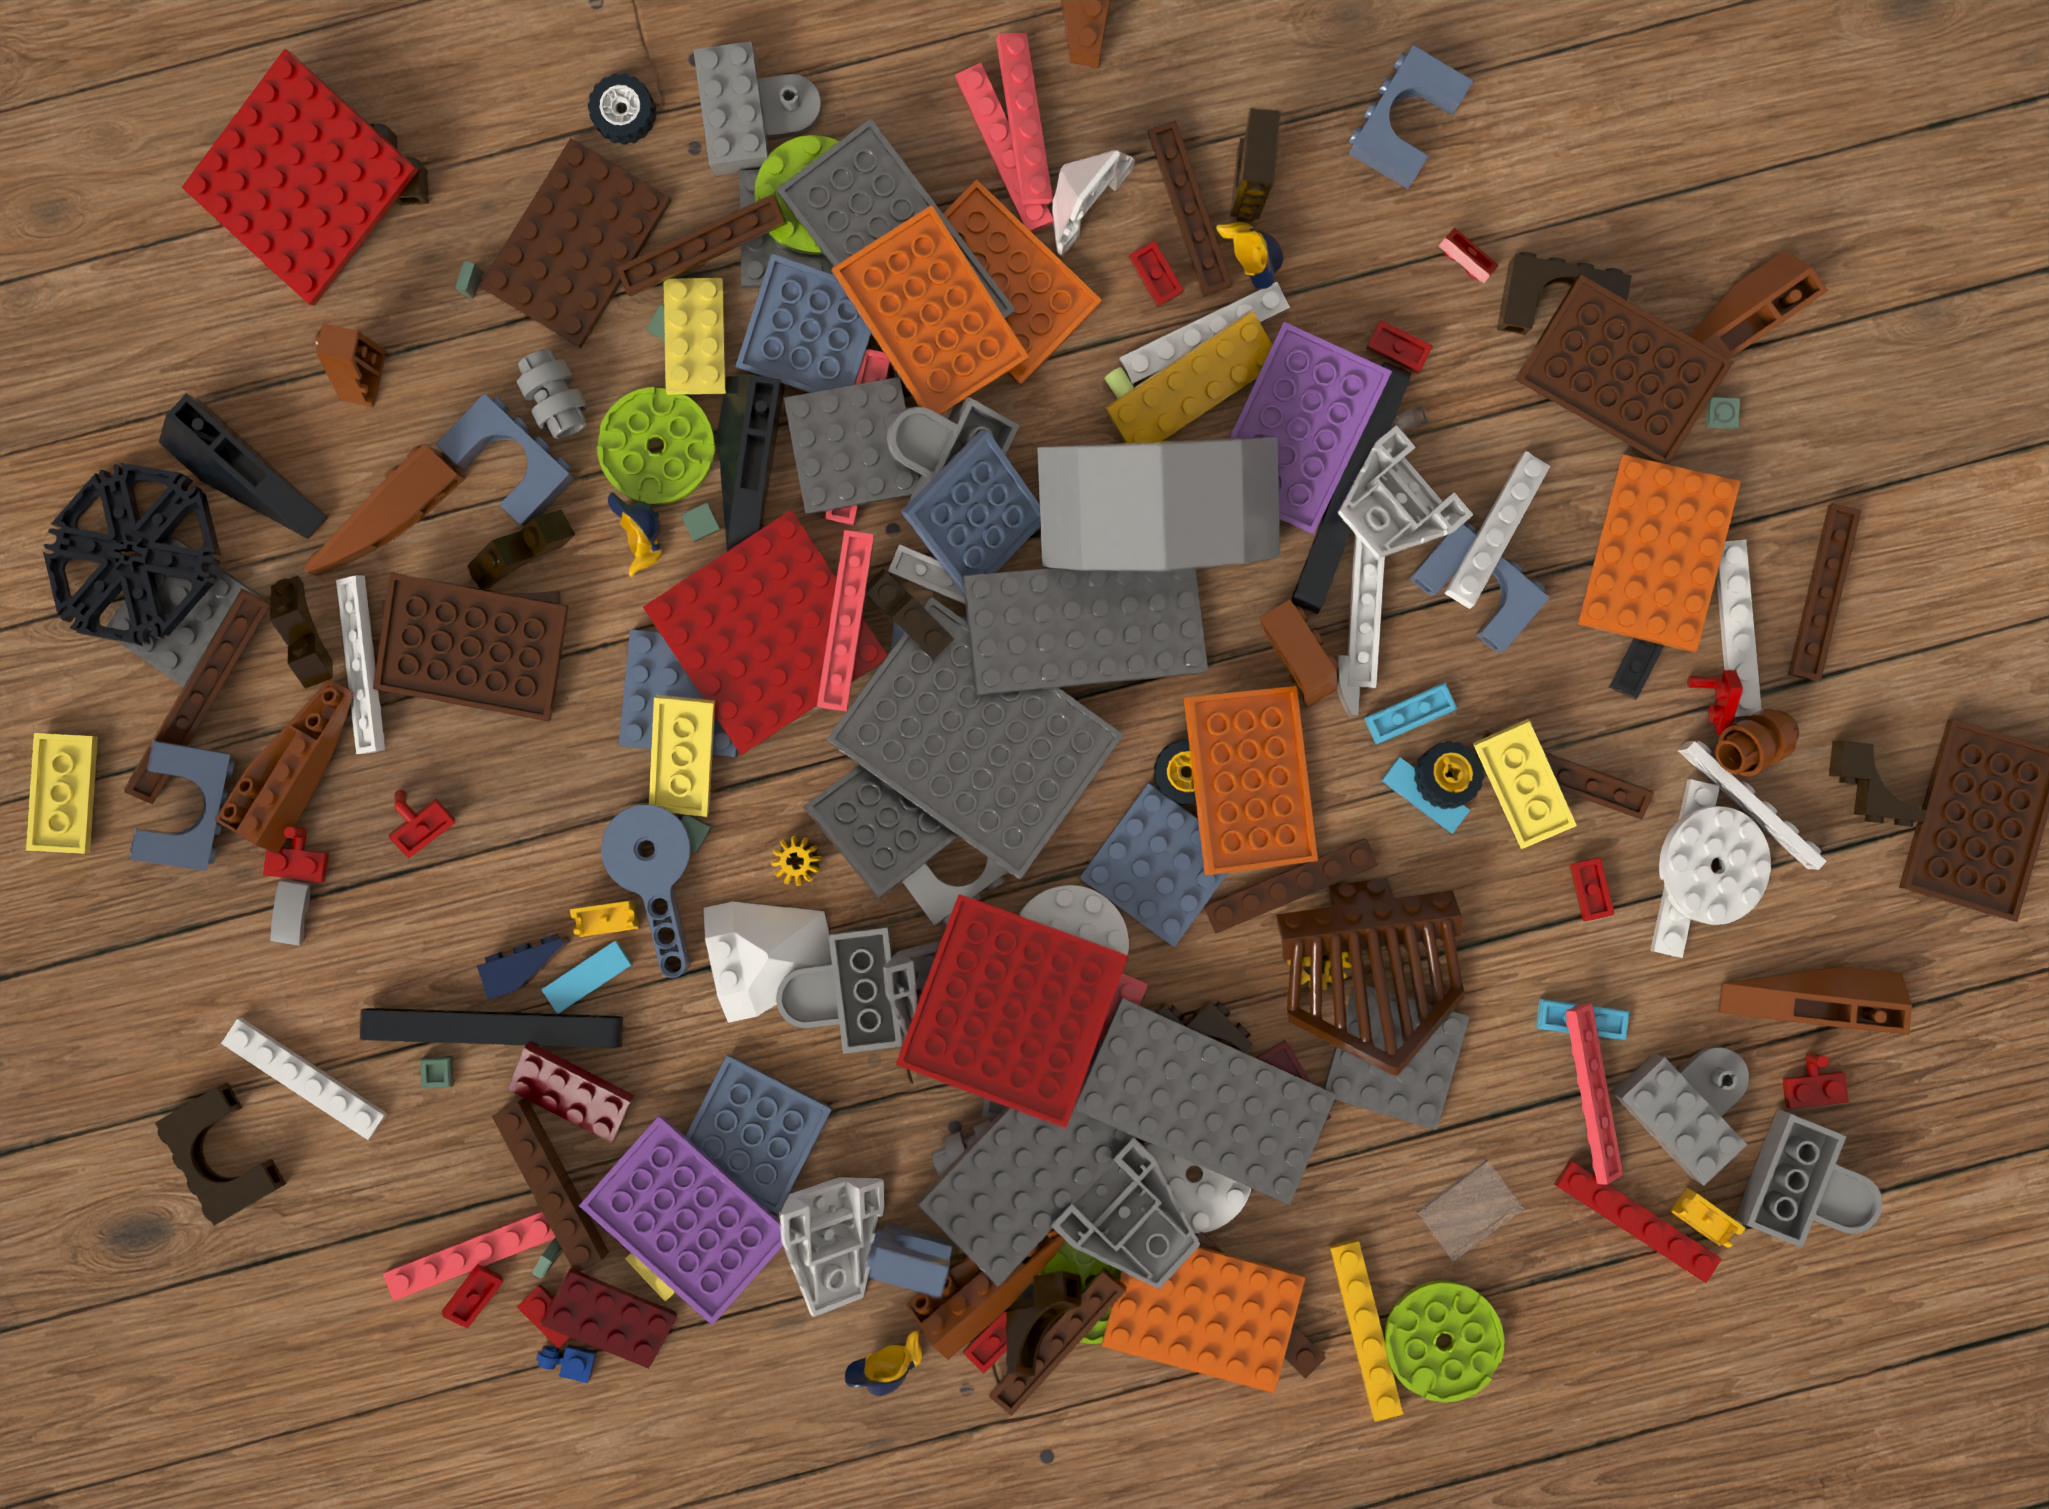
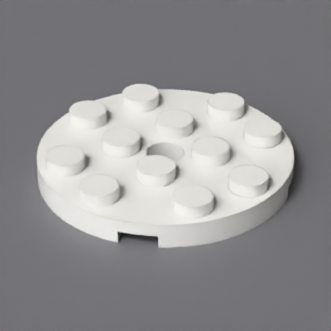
M1720 806L1702 807L1700 810L1690 815H1685L1678 820L1666 836L1659 861L1660 879L1664 880L1669 894L1667 898L1670 903L1685 917L1697 922L1713 925L1731 923L1748 914L1762 898L1771 872V857L1768 843L1759 826L1741 811ZM1717 857L1722 869L1714 873L1711 870V862Z
M1078 885L1052 887L1031 899L1019 914V916L1128 955V932L1120 912L1105 896L1090 888Z
M1143 1141L1141 1144L1157 1160L1194 1233H1205L1224 1226L1237 1216L1247 1202L1251 1192L1250 1187L1149 1142ZM1196 1165L1202 1169V1175L1198 1180L1192 1182L1186 1178V1170L1190 1166Z

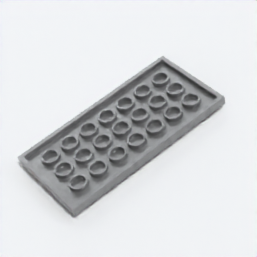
M871 118L776 189L777 194L833 267L932 205L1003 317L1007 319L1016 311Z
M1050 568L968 575L962 578L976 696L1208 672L1196 568L1175 570H1077Z
M1120 998L1083 1082L1074 1110L1290 1205L1336 1094Z
M1097 1042L1087 1073L1100 1046L1099 1042ZM1006 1106L915 1203L999 1287L1053 1228L1051 1224L1071 1203L1075 1205L1114 1162L1112 1158L1133 1137H1136L1077 1110H1073L1067 1128H1063Z

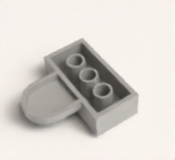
M752 41L693 49L708 160L714 176L739 173V170H760L763 162L770 155L768 139L804 134L811 130L818 122L822 104L815 85L807 78L795 74L759 78L757 56Z
M966 398L956 405L948 419L923 407H911L900 411L892 419L888 427L887 444L891 454L899 463L921 474L909 502L981 429L989 431L1006 455L1020 425L972 398Z
M890 926L829 934L832 964L800 968L789 973L781 981L776 994V1003L782 1017L791 1025L799 1028L839 1024L843 1054L902 1047L904 1034L886 996L883 966L894 956Z
M1718 1046L1704 1048L1696 1053L1678 1071L1665 1057L1653 1053L1612 1092L1616 1099L1693 1180L1704 1186L1747 1146L1744 1140L1721 1117L1744 1095L1749 1083V1072L1746 1063L1732 1050Z
M1777 1109L1735 1219L1749 1227L1803 1248L1814 1220L1845 1233H1861L1870 1229L1877 1222L1882 1212L1883 1203L1881 1193L1872 1180L1836 1165L1847 1136Z

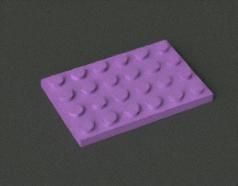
M1283 322L1229 438L1277 437L1279 519L1314 534L1392 371L1286 322Z
M661 1114L579 1205L711 1325L718 1320L783 1246L781 1241V1222Z

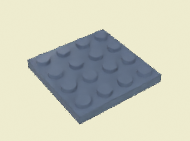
M771 253L735 367L759 376L781 379L783 384L808 393L855 385L871 331L834 275Z
M983 429L901 511L963 595L962 578L964 576L996 573L1041 526L1040 504L989 431Z
M630 629L619 746L652 749L654 697L656 695L703 699V697L660 632ZM715 717L712 755L737 757V748Z
M1147 783L1079 878L1175 947L1228 873L1205 875L1198 819Z
M728 1054L702 1102L686 1137L761 1205L778 1215L833 1107Z

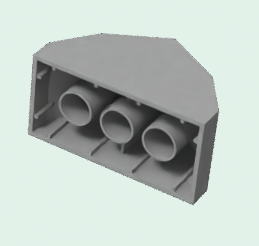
M1277 437L1038 447L1042 567L1077 570H1175L1242 564L1280 557Z

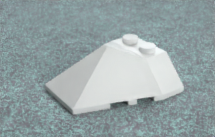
M1114 150L1062 166L1055 196L1052 200V217L1058 257L1062 259L1079 238L1081 219L1107 186L1116 191L1134 169V158Z
M1397 425L1374 444L1338 511L1342 519L1377 559L1451 534L1473 516L1472 512L1455 493L1442 501L1407 461L1405 456L1416 447Z
M735 901L704 908L705 941L717 996L728 1023L757 1017L777 1005L776 994L781 981L792 971L805 967L832 964L828 937L830 932L825 911Z
M838 1177L789 1194L780 1212L781 1241L809 1312L813 1317L864 1297L870 1268L865 1266L876 1235L875 1229L878 1217L883 1216L885 1208L884 1180L880 1178Z

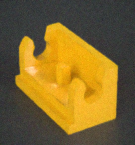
M635 900L570 909L571 918L576 921V928L573 930L574 934L580 935V937L639 929Z
M1687 1187L1670 1210L1671 1213L1719 1247L1721 1244L1727 1248L1733 1245L1729 1241L1734 1233L1742 1235L1746 1229Z

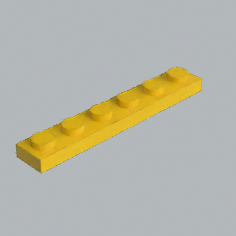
M1358 1239L1331 1245L1329 1248L1373 1420L1376 1422L1403 1415L1392 1368L1385 1350V1340L1360 1242Z

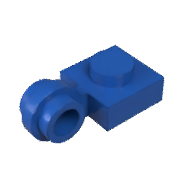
M570 1344L566 1347L564 1355L559 1354L560 1350L553 1346H543L542 1350L538 1351L536 1359L539 1361V1367L555 1369L556 1364H561L560 1377L583 1383L590 1381L597 1351Z

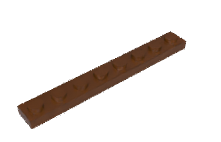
M241 588L153 740L188 746L270 606L269 601ZM151 742L126 784L124 793L153 804L170 775L147 770Z

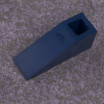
M557 933L542 938V945L531 948L530 943L512 948L514 954L503 957L502 952L484 957L486 963L477 966L487 999L489 1000L524 988L570 942L569 937L559 939Z

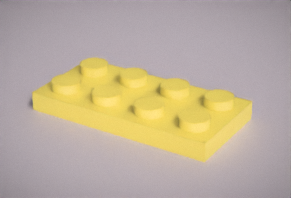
M680 278L664 281L665 380L667 395L726 394L723 278Z
M656 695L654 697L649 805L665 808L674 814L708 816L715 719L714 700Z
M1529 719L1473 743L1521 849L1577 826Z
M34 733L27 851L90 853L97 736Z

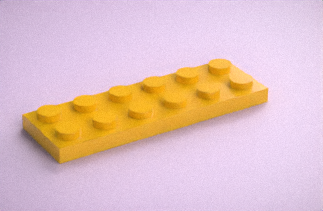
M1249 311L1104 407L1125 443L1163 441L1255 380L1271 350L1272 343L1254 311Z

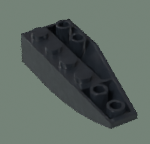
M756 375L726 376V394H723L717 439L727 551L762 529L785 388L781 379Z
M186 393L166 414L159 443L203 483L307 539L328 519L320 509L201 400Z

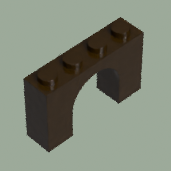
M1250 108L1245 139L1240 138L1237 147L1230 216L1237 217L1239 221L1252 222L1254 219L1260 218L1273 185L1281 111Z
M1530 252L1515 254L1508 264L1497 330L1526 335L1533 328L1538 296L1545 286L1556 283L1572 286L1578 274H1581L1627 300L1632 275L1623 274L1622 270L1616 268L1594 269V265L1589 263L1567 264L1564 259L1556 257L1548 258V260L1536 258V254Z
M229 1083L213 1088L155 1122L159 1138L168 1145L173 1154L174 1164L183 1171L187 1178L189 1190L197 1196L202 1205L203 1215L212 1222L213 1226L286 1185L272 1159L256 1166L239 1177L233 1178L215 1173L206 1163L203 1155V1142L207 1132L216 1123L243 1108Z

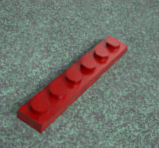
M1569 1160L1554 1185L1706 1284L1722 1258L1610 1185L1597 1184L1596 1176Z

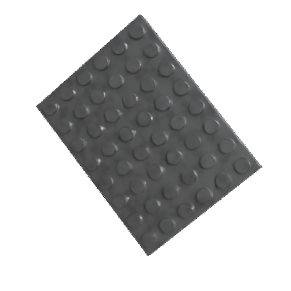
M931 597L924 608L954 640L933 660L905 632L826 740L1020 880L1124 734L1060 688L976 696L968 622Z

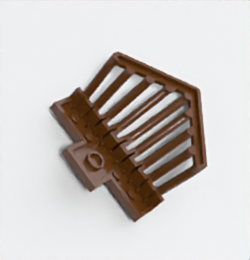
M1387 878L1329 886V895L1333 907L1276 914L1277 926L1282 941L1283 960L1291 959L1287 1002L1289 1022L1391 1075L1397 1076L1403 1071L1464 999V987L1462 985L1455 937L1461 936L1462 915L1453 890L1394 898ZM1437 939L1444 942L1450 989L1446 994H1444ZM1418 942H1422L1426 948L1433 1002L1435 1004L1430 1013ZM1400 944L1404 945L1408 954L1417 1019L1420 1023L1414 1031ZM1381 947H1386L1390 960L1403 1041L1398 1050ZM1363 949L1367 950L1373 971L1385 1051L1375 1047L1372 1040L1361 951ZM1342 952H1347L1352 968L1360 1039L1347 1032ZM1329 954L1331 962L1335 1026L1322 1020V956ZM1304 957H1310V1013L1299 1008L1302 961Z

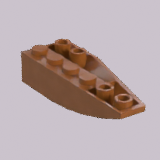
M1782 251L1734 284L1689 337L1730 359L1828 292V289L1810 265Z
M425 443L422 446H416L408 453V459L400 466H394L386 473V479L370 494L324 546L308 558V563L303 569L309 574L318 576L374 552L424 518L460 485L465 478L439 451Z
M331 679L328 680L246 768L215 818V821L251 843L278 854L287 839L284 836L285 828L295 826L326 770L345 723L354 692Z
M1839 966L1721 983L1718 1012L1780 1021L1909 1035L1912 1003L1902 973Z
M1052 1228L999 1287L969 1257H966L949 1267L941 1298L920 1292L905 1305L930 1344L949 1360L995 1321L1034 1281V1276L1039 1275L1066 1240Z

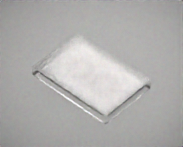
M1486 1159L1416 1211V1213L1450 1259L1455 1261L1524 1208Z

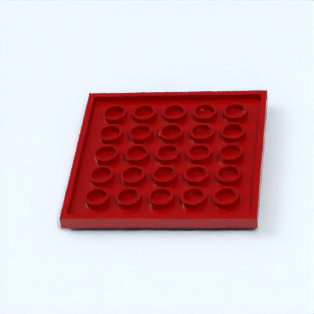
M284 49L183 184L182 188L305 302L315 306L419 169L292 52Z
M792 510L643 606L703 699L715 701V717L741 755L815 708L818 702L837 578ZM863 617L852 683L883 663L888 656Z
M958 894L895 1065L1067 1128L1128 955Z

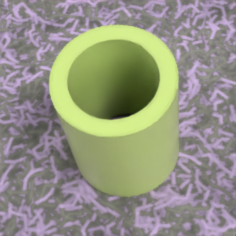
M1122 367L1113 370L1104 378L1117 399L1134 388Z

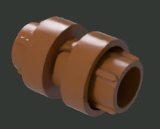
M1762 709L1745 720L1726 728L1721 733L1719 744L1716 747L1717 761L1729 773L1753 776L1793 753L1799 737L1798 724L1791 715L1781 712V710Z

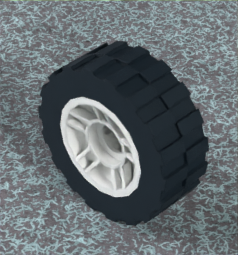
M617 73L611 74L610 77H604L600 83H596L593 87V92H590L588 110L590 111V119L598 132L605 139L608 138L611 142L621 143L622 145H628L627 143L631 142L636 143L639 139L646 137L648 131H651L653 128V122L656 119V107L646 86L640 83L636 77H630L628 74L623 73L622 75H617ZM619 106L621 108L627 107V110L624 113H619L617 108Z

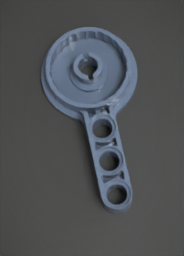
M655 805L633 806L619 813L607 826L601 844L602 860L606 871L617 884L629 891L638 893L642 897L659 968L666 977L676 978L686 973L691 965L673 887L688 866L691 855L690 838L684 824L669 810ZM646 840L651 841L655 846L654 854L651 857L645 856L642 852V846ZM659 898L665 899L668 903V910L665 914H660L655 908V903ZM665 927H670L675 933L672 943H668L662 938V931ZM671 956H677L681 960L682 966L679 971H673L669 967L668 961Z

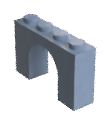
M1414 45L1408 54L1401 53L1393 67L1398 71L1393 79L1390 77L1386 78L1378 92L1383 96L1378 104L1375 102L1371 103L1364 115V118L1368 121L1363 129L1357 126L1349 140V143L1353 144L1349 155L1406 189H1409L1428 155L1403 141L1395 134L1389 120L1390 107L1403 98L1418 97L1429 101L1453 116L1473 83L1472 79Z
M484 393L435 445L458 466L466 469L489 444L503 439L519 442L527 455V471L523 480L499 505L521 526L525 527L534 517L541 516L576 478L569 472L572 467L561 456L555 459L548 453L551 447L541 437L537 436L534 439L527 433L530 427L521 418L516 416L513 419L506 413L509 407L497 396L491 399Z
M1465 522L1453 533L1445 535L1409 579L1430 597L1436 595L1458 570L1478 531L1472 525ZM1502 556L1492 572L1498 580L1501 589L1499 606L1476 633V636L1497 654L1504 652L1550 598L1544 593L1546 589L1542 584L1534 579L1530 581L1522 574L1524 571L1517 563L1511 560L1508 562Z
M152 740L147 770L181 776L194 781L203 794L204 807L196 823L183 831L163 832L135 827L129 853L131 860L207 871L208 864H213L217 848L212 846L214 835L220 834L222 824L215 821V818L219 813L220 806L225 804L228 797V789H224L226 777L231 778L234 767V760H229V753Z
M885 1222L883 1230L877 1229L865 1266L871 1268L869 1278L941 1298L949 1269V1258L953 1247V1240Z

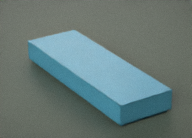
M1445 682L1369 715L1364 720L1375 745L1457 710V706Z
M1398 757L1381 781L1450 834H1453L1470 810L1464 805L1454 809H1441V807L1430 805L1431 803L1425 801L1422 798V794L1416 788L1417 784L1414 782L1415 768L1401 757Z
M615 940L541 990L556 1013L559 1014L633 965L619 942Z
M1539 998L1536 1028L1570 1033L1566 1024V1011L1579 1004ZM1593 1006L1598 1037L1626 1040L1630 1011Z

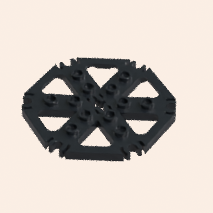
M121 463L122 467L117 464L113 465L114 475L112 477L109 472L103 469L99 471V474L95 473L55 518L51 525L61 527V529L51 528L48 529V533L57 537L54 544H44L46 549L54 553L47 554L43 552L57 614L61 616L60 618L63 621L69 623L75 618L74 623L70 626L72 630L86 636L143 646L142 643L146 645L151 644L149 635L152 631L153 636L160 640L164 639L165 635L169 636L214 584L203 581L204 578L215 580L217 576L208 573V567L211 564L220 565L221 562L210 555L217 554L221 556L206 494L195 485L188 491L189 485L193 482L192 479L178 472ZM139 481L166 484L167 489L140 518L134 494L135 485ZM99 497H101L109 534L81 530L77 526L79 518ZM188 514H197L203 536V545L200 549L195 550L163 544ZM134 550L136 551V553L141 554L142 556L135 555V557H127V555L122 554L121 552L128 553ZM73 559L100 564L72 596L65 571L66 564ZM154 574L187 579L191 582V591L170 614H165L162 610ZM123 590L131 623L130 629L120 630L102 626L100 624L101 614Z

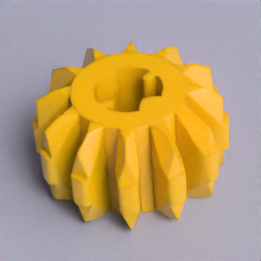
M792 836L791 846L786 840L780 841L782 848L785 850L784 852L779 849L773 850V854L781 858L780 860L771 861V865H781L782 869L775 873L776 877L787 873L784 879L785 884H790L793 876H795L796 886H801L803 882L802 875L808 882H811L813 877L809 870L815 873L820 872V868L812 864L813 862L821 861L822 856L812 857L811 853L815 852L818 846L813 845L807 849L809 839L806 837L803 838L800 846L797 836ZM793 853H797L798 857H803L804 863L799 864L800 869H796L795 864H790V858H794Z

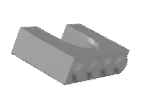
M987 857L985 870L978 879L966 885H951L941 880L929 864L926 863L906 878L903 883L934 925L941 922L944 926L949 921L958 894L978 901L981 899L978 893L986 887L990 891L998 887L1005 881L1002 876L1008 871Z

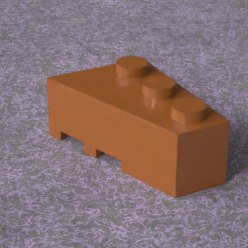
M1060 0L1070 63L1099 68L1110 0Z
M322 323L321 331H318L315 337L316 354L339 399L374 407L387 351L357 330Z
M1288 600L1260 616V624L1278 658L1283 660L1290 671V679L1293 683L1297 682L1304 693L1303 701L1308 707L1337 690L1336 669L1339 666L1331 653L1326 654L1322 649L1323 641L1315 629L1311 631L1305 623L1308 621V618L1300 606L1295 607L1292 601Z

